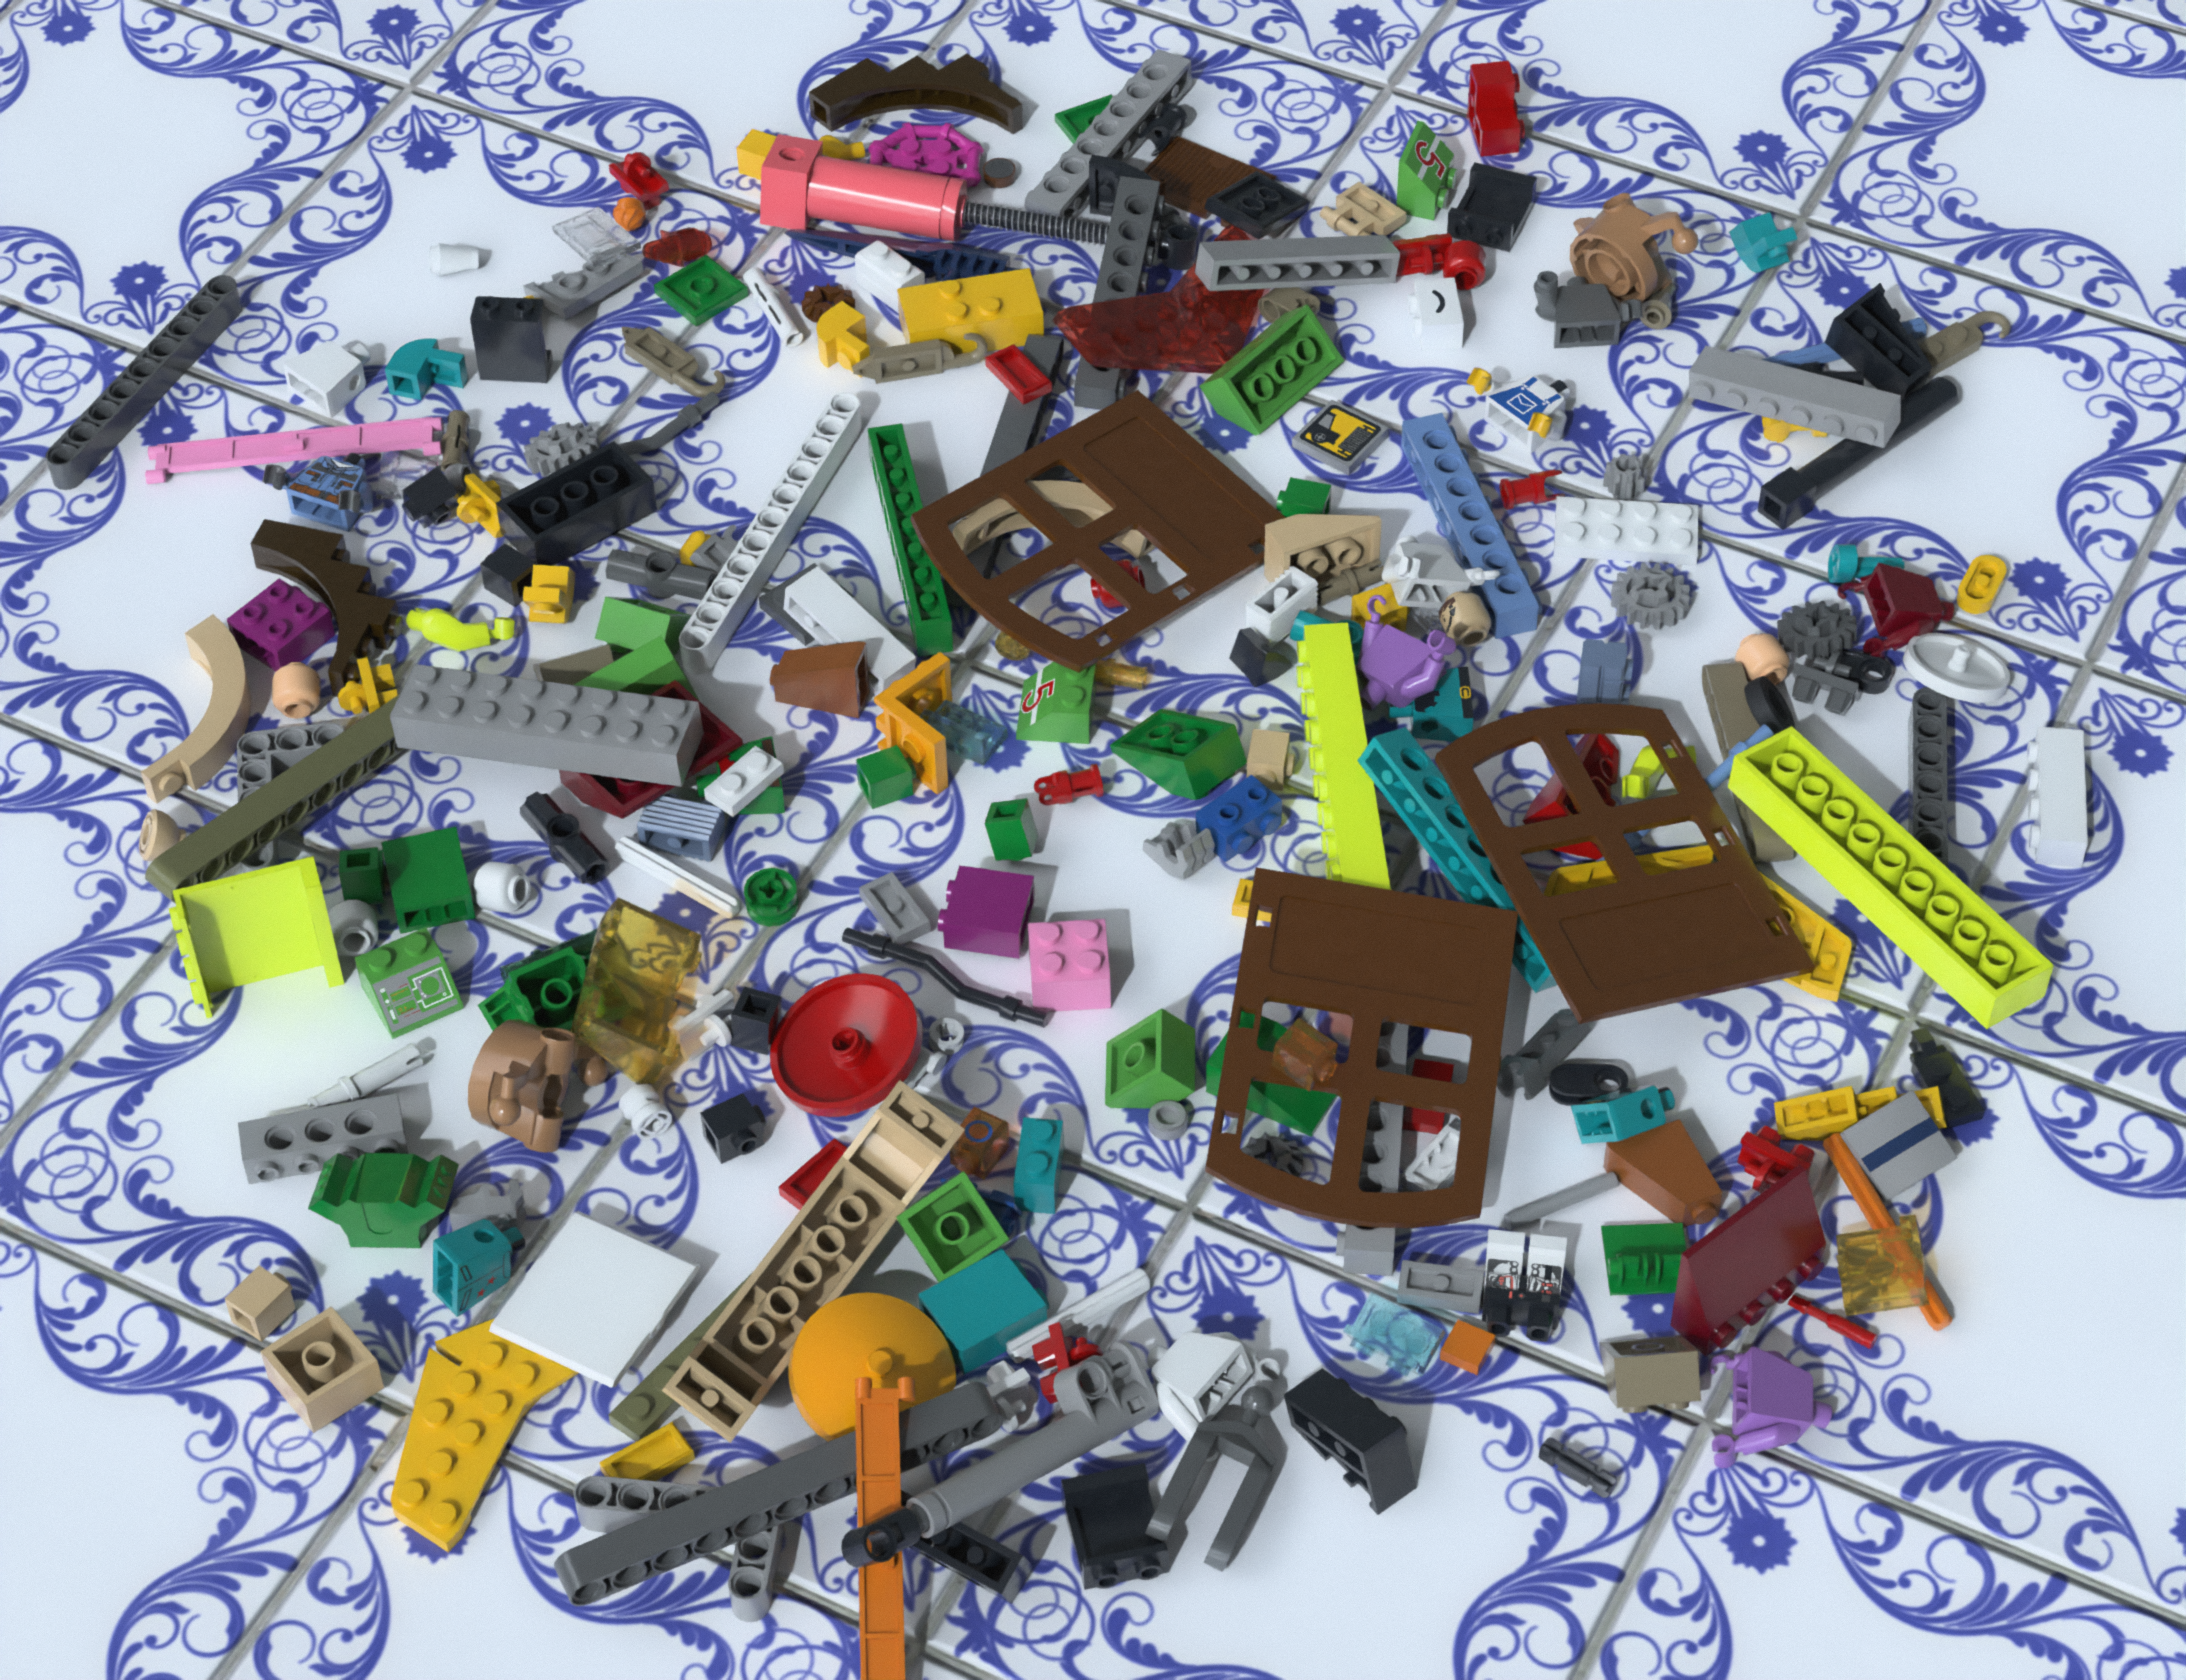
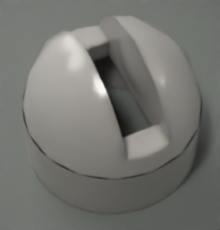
M456 463L447 467L444 471L445 477L457 491H466L464 479L465 475L472 474L470 465L467 463Z

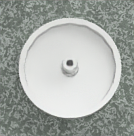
M1927 633L1921 636H1914L1908 642L1903 655L1904 665L1915 679L1938 693L1962 701L1976 703L1996 701L2004 695L2010 681V672L2007 666L1995 654L1974 642L1949 634Z

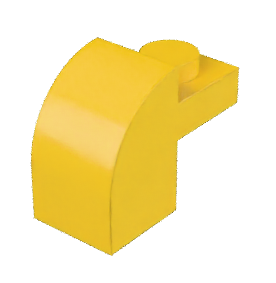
M841 301L819 318L816 327L820 361L825 367L829 368L839 362L843 368L852 371L853 365L870 356L869 345L866 344L867 334L864 315Z
M533 565L532 587L524 586L523 601L530 607L529 622L566 624L568 622L573 604L575 572L570 567Z

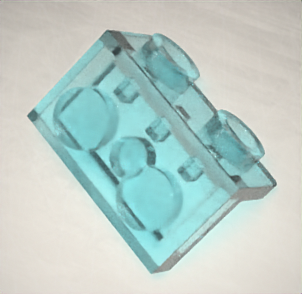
M946 699L935 712L924 709L920 714L921 719L945 736L946 749L957 753L964 759H970L983 766L1008 738L1007 727Z
M1372 1292L1353 1326L1347 1324L1343 1330L1352 1339L1350 1347L1370 1358L1374 1352L1386 1357L1388 1360L1385 1365L1406 1377L1410 1371L1421 1377L1423 1376L1446 1334L1443 1329Z

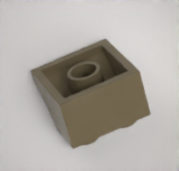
M1682 1335L1599 1342L1609 1398L1617 1408H1622L1623 1412L1641 1413L1648 1410V1405L1664 1404L1666 1409H1684L1689 1407V1402L1701 1401L1698 1350Z

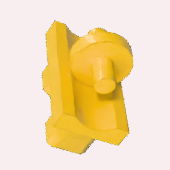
M474 473L465 475L466 491L457 500L459 504L457 516L466 524L475 521L479 522L494 538L503 537L500 532L496 502L502 500L500 486L494 480L483 482Z
M368 657L357 659L362 684L349 681L338 693V701L341 708L352 711L354 714L361 713L366 706H368L369 714H371L398 695L397 689L376 693V691L395 687L390 664L370 668Z

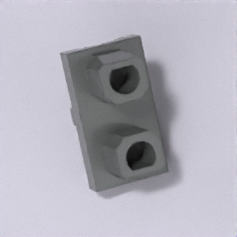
M1835 650L1829 659L1820 656L1815 658L1813 666L1824 669L1825 672L1795 663L1792 671L1795 678L1792 692L1794 700L1812 705L1818 688L1829 691L1830 693L1824 708L1841 716L1845 715L1852 700H1859L1862 690L1859 689L1858 683L1836 676V674L1849 677L1852 667L1841 664L1842 653Z

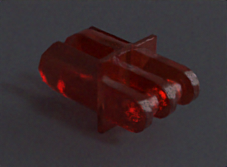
M693 227L673 232L660 230L661 239L646 243L642 248V254L647 259L684 267V262L707 255L712 248V241L710 236L704 231Z

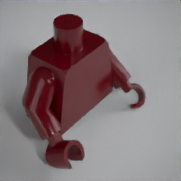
M1878 563L1872 574L1861 577V582H1845L1837 590V595L1841 599H1846L1843 593L1848 589H1854L1856 593L1864 592L1879 636L1887 637V639L1882 641L1878 638H1869L1863 646V654L1879 657L1884 660L1885 651L1891 648L1895 651L1907 645L1914 636L1932 633L1939 621L1949 622L1954 614V604L1951 601L1939 599L1933 581L1930 578L1883 563Z

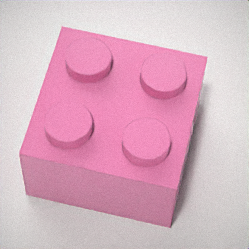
M1105 919L1028 923L1033 1008L1044 1012L1111 1008L1110 969Z

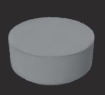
M1171 1100L1156 1103L1151 1107L1148 1114L1150 1132L1161 1140L1170 1141L1180 1138L1188 1128L1186 1108L1182 1104Z

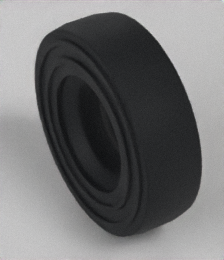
M1758 677L1745 686L1744 692L1748 706L1760 727L1763 724L1768 726L1774 735L1791 726L1795 729L1794 719L1785 699L1767 677Z

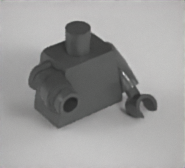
M1542 271L1538 274L1537 281L1533 286L1538 305L1535 308L1537 315L1544 320L1554 322V349L1618 345L1620 323L1629 322L1634 318H1643L1642 302L1640 299H1628L1620 302L1614 296H1610L1605 285L1587 284L1586 280L1580 276L1569 279L1566 284L1567 286L1558 287L1557 274L1552 271Z

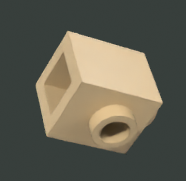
M1253 729L1247 758L1246 778L1253 775L1268 789L1283 791L1286 776H1293L1295 754H1289L1290 733Z
M259 1265L225 1297L231 1322L262 1342L296 1309L290 1282L278 1272L272 1274Z

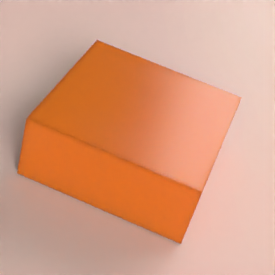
M1458 1319L1440 1350V1360L1478 1375L1495 1345L1496 1335Z

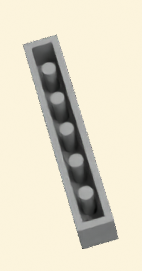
M1385 235L1200 242L1195 274L1209 291L1395 283L1400 252Z
M1707 345L1689 370V393L1691 398L1779 421L1781 419L1786 423L1885 448L1901 422V395Z

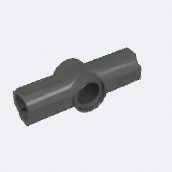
M612 549L608 556L605 570L607 579L646 587L648 593L657 599H666L677 594L702 600L717 577L716 571L676 563L675 557L665 551L653 552L645 556Z

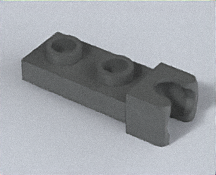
M1555 1013L1514 1056L1506 1055L1502 1059L1497 1079V1087L1501 1094L1509 1096L1516 1089L1524 1087L1525 1099H1533L1547 1085L1545 1077L1554 1070L1590 1031L1588 1023L1579 1024L1575 1016Z

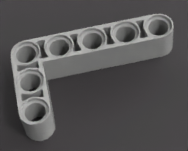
M321 723L253 731L241 736L237 743L238 802L344 732V728L336 723ZM278 837L241 861L242 872L247 873L279 865Z
M588 1476L577 1483L574 1489V1500L578 1520L585 1529L610 1533L718 1487L606 1476ZM593 1502H601L597 1505H589ZM635 1506H643L639 1509H631ZM784 1523L732 1544L735 1545L728 1588L732 1611L735 1617L741 1621L756 1622L768 1614L784 1538ZM754 1555H764L758 1559L750 1558ZM747 1592H755V1593H756V1594L753 1595V1596H748V1597L742 1596L743 1594H745V1593H747Z

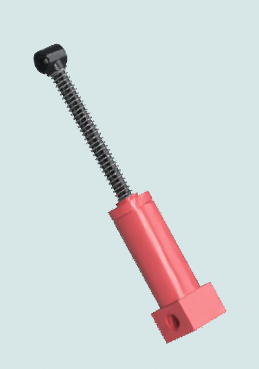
M778 134L761 166L760 224L806 230L811 218L957 242L962 228L968 222L969 225L972 223L975 226L981 224L982 227L987 225L988 228L993 226L994 229L999 227L1000 230L1005 228L1006 231L1012 229L1013 232L1018 230L1019 233L1024 231L1025 234L1030 232L1031 235L1037 233V236L1043 234L1044 237L1049 235L1050 238L1055 236L1056 239L1061 237L1062 240L1068 238V241L1072 239L1075 242L1080 240L1081 243L1086 241L1088 245L1092 242L1094 246L1097 243L1100 246L1105 245L1109 230L1108 223L1103 225L1102 222L1097 224L1096 221L1094 223H1091L1090 220L1085 222L1083 221L1084 219L1079 221L1077 217L1075 220L1071 219V217L1067 219L1065 216L1061 218L1058 214L1055 217L1052 216V213L1049 216L1046 215V212L1044 215L1040 214V212L1037 214L1033 210L1032 212H1027V209L1021 211V208L1019 210H1015L1014 207L1009 209L1008 206L1007 208H1002V205L996 207V204L990 206V203L984 205V202L982 204H978L977 201L971 203L967 195V181L965 179L822 156L823 141ZM1185 224L1171 225L1166 230L1162 229L1158 235V240L1151 241L1150 246L1154 247V253L1158 259H1162L1163 264L1168 268L1187 270L1195 265L1198 232L1195 228Z

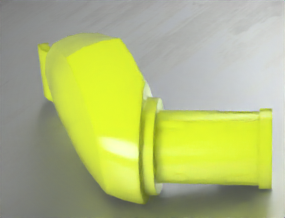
M415 608V611H409L406 618L407 625L411 630L420 631L430 642L457 652L491 645L490 638L508 640L514 635L515 621L508 617H495L494 629H488L486 622L462 623L455 616L440 608L429 611Z
M1650 745L1641 749L1629 774L1622 777V797L1626 798L1629 795L1636 799H1645L1653 794L1660 775H1663L1665 770ZM1694 746L1685 747L1696 765ZM1673 748L1664 749L1669 758L1677 757Z

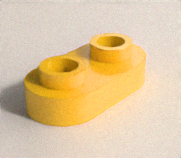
M1981 555L1973 559L1958 588L1956 598L1958 606L1971 614H1982L1989 611L2004 584L2007 571L2005 563L1992 555Z

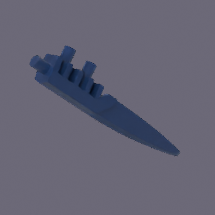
M790 229L785 232L790 238L851 258H855L857 252L878 240L912 263V266H916L923 271L925 278L935 277V280L942 282L1020 270L1010 267L1011 262L1008 255L943 242L923 244L879 236L819 230Z

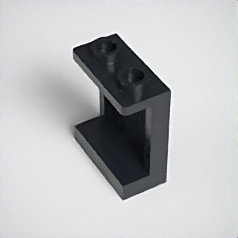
M1474 162L1470 169L1469 186L1457 208L1452 207L1448 212L1447 233H1450L1452 238L1469 240L1480 245L1510 252L1535 204L1537 178Z
M477 296L475 298L470 323L480 380L548 382L553 357L552 350H546L541 321L544 309L542 299Z
M1145 1463L1061 1480L1062 1505L1084 1590L1096 1587L1106 1589L1120 1582L1134 1579L1150 1580L1158 1577L1160 1574L1169 1572L1167 1544L1145 1534L1155 1513L1149 1494V1477Z

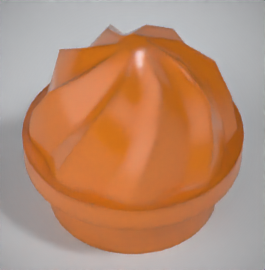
M626 197L617 201V206L613 209V217L618 228L628 232L635 231L643 224L646 218V211L643 209V203L640 200Z

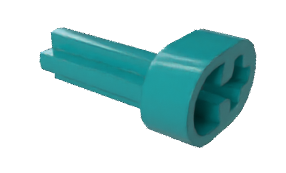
M1835 544L1828 558V579L1830 583L1850 582L1853 578H1861L1872 574L1878 563L1900 567L1903 570L1905 564L1902 558L1858 557L1855 544Z

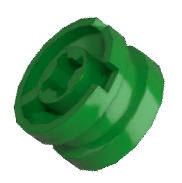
M767 868L755 872L747 879L744 886V896L747 914L751 920L759 925L772 927L783 925L796 916L799 909L796 881L791 874L782 869Z

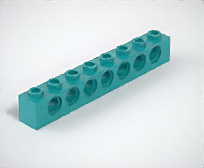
M1404 727L1374 736L1357 761L1465 902L1517 911L1444 776L1408 729ZM1518 913L1512 963L1534 992L1538 993L1556 986L1557 983Z

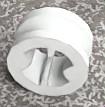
M946 1017L932 1023L929 1029V1046L933 1052L939 1051L948 1056L959 1052L963 1047L964 1028L959 1021ZM944 1033L953 1034V1040L949 1037L948 1041H943L940 1039V1034L944 1037Z

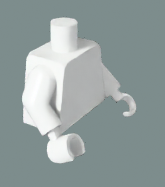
M1411 535L1404 536L1397 542L1396 549L1393 555L1386 559L1382 572V579L1384 582L1391 584L1399 606L1437 609L1441 608L1446 598L1452 593L1459 591L1466 593L1469 587L1482 585L1485 580L1496 579L1500 576L1498 570L1483 571L1479 567L1463 569L1443 546L1418 543L1416 538Z
M1188 1331L1183 1333L1169 1349L1160 1345L1154 1346L1147 1357V1364L1152 1369L1151 1375L1156 1384L1154 1391L1164 1416L1186 1441L1192 1438L1200 1422H1208L1218 1413L1253 1372H1255L1253 1376L1255 1386H1263L1270 1390L1273 1381L1264 1373L1278 1379L1280 1373L1279 1363L1272 1358L1259 1360L1256 1357L1258 1354L1256 1351L1227 1331L1210 1334ZM1215 1450L1213 1456L1207 1457L1205 1462L1208 1463L1216 1460L1219 1452Z

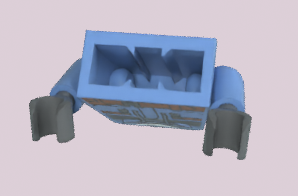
M349 453L344 461L322 456L309 467L295 473L286 472L285 468L278 465L269 464L265 466L262 483L273 484V488L276 490H286L291 514L349 532L359 513H368L373 508L372 487L367 482L364 470L366 463L356 453Z

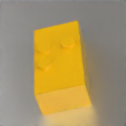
M1030 268L897 289L899 321L906 344L939 339V341L948 343L955 355L971 352L977 348L976 342L964 339V334L976 333L985 338L987 352L1002 350L1012 344H1015L1017 347L1024 346L1028 334L1044 335L1043 310Z

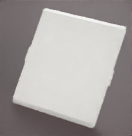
M577 1211L574 1212L542 1257H538L526 1273V1278L491 1323L489 1331L613 1388L620 1382L650 1338L653 1339L664 1324L666 1316L696 1276L700 1265Z

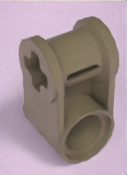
M1298 287L1274 288L1258 300V309L1266 321L1274 323L1284 313L1308 304L1317 318V313L1320 310V301L1316 296L1308 294Z

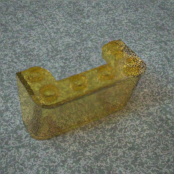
M619 897L608 908L600 921L571 1032L576 1035V1038L637 1085L649 1083L654 1085L662 1069L666 1065L671 1066L678 1056L680 1044L676 1043L677 1036L675 1033L666 1031L668 1021L673 1018L677 1009V1002L674 1001L675 992L680 988L684 976L688 972L694 973L700 963L702 953L698 951L701 935Z

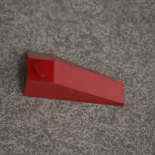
M1584 734L1574 747V750L1605 804L1615 807L1616 801L1611 798L1612 785L1617 783L1619 750L1605 734ZM1556 773L1553 774L1532 801L1522 820L1525 825L1579 814ZM1583 842L1550 849L1597 860L1603 857L1599 848L1593 842Z

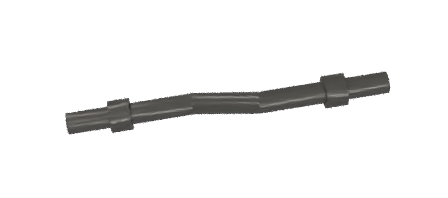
M710 392L694 405L688 404L678 412V417L651 437L618 445L629 456L656 450L685 428L690 429L702 420L701 416L720 402L719 398L714 392Z

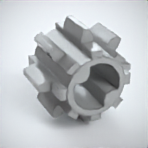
M1620 454L1618 458L1614 457L1611 462L1606 463L1603 486L1608 487V492L1612 493L1613 498L1629 501L1633 496L1637 497L1639 492H1644L1648 469L1643 467L1642 461H1638L1637 456Z

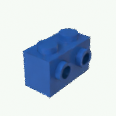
M1250 775L1196 812V833L1199 834L1205 828L1209 829L1215 843L1213 852L1223 861L1227 862L1236 855L1245 853L1252 844L1265 835L1273 834L1279 828L1282 821V799L1253 775Z

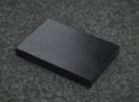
M1256 171L1209 197L1204 209L1253 237L1261 239L1307 212L1310 201Z

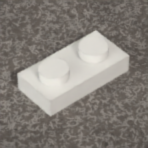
M754 746L704 789L705 799L734 817L784 774L783 763L757 746Z

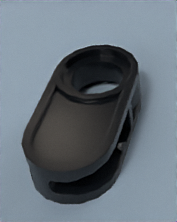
M1842 648L1843 655L1840 663L1852 667L1849 677L1836 674L1837 677L1858 683L1859 689L1863 693L1880 694L1887 690L1892 673V668L1887 661L1879 657ZM1818 669L1819 671L1825 672L1824 669ZM1874 671L1882 675V678L1877 680L1869 679L1864 673Z
M1563 1064L1554 1068L1551 1072L1549 1094L1555 1102L1571 1106L1615 1092L1601 1089L1598 1084L1603 1080H1613L1620 1086L1615 1090L1618 1091L1628 1088L1629 1079L1625 1071L1615 1065Z

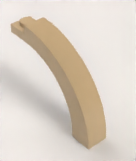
M1054 480L1026 482L1028 486L1064 518L1078 528L1084 527L1113 510L1111 506L1084 483ZM999 498L967 515L966 518L961 519L955 525L952 534L965 555H968L994 537L1017 529L1035 526L1006 500ZM1129 530L1110 541L1137 560L1156 548L1137 530Z
M214 614L185 632L190 657L205 670L213 682L212 695L206 713L194 731L181 744L141 771L147 796L156 804L169 795L174 794L185 784L196 791L212 779L237 749L238 740L244 735L248 725L251 710V694L243 657L232 633Z

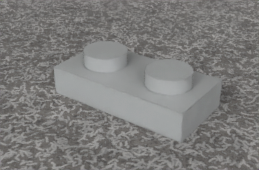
M893 872L859 887L860 898L894 943L903 945L931 931L929 919Z
M1402 1260L1396 1303L1479 1314L1484 1271Z

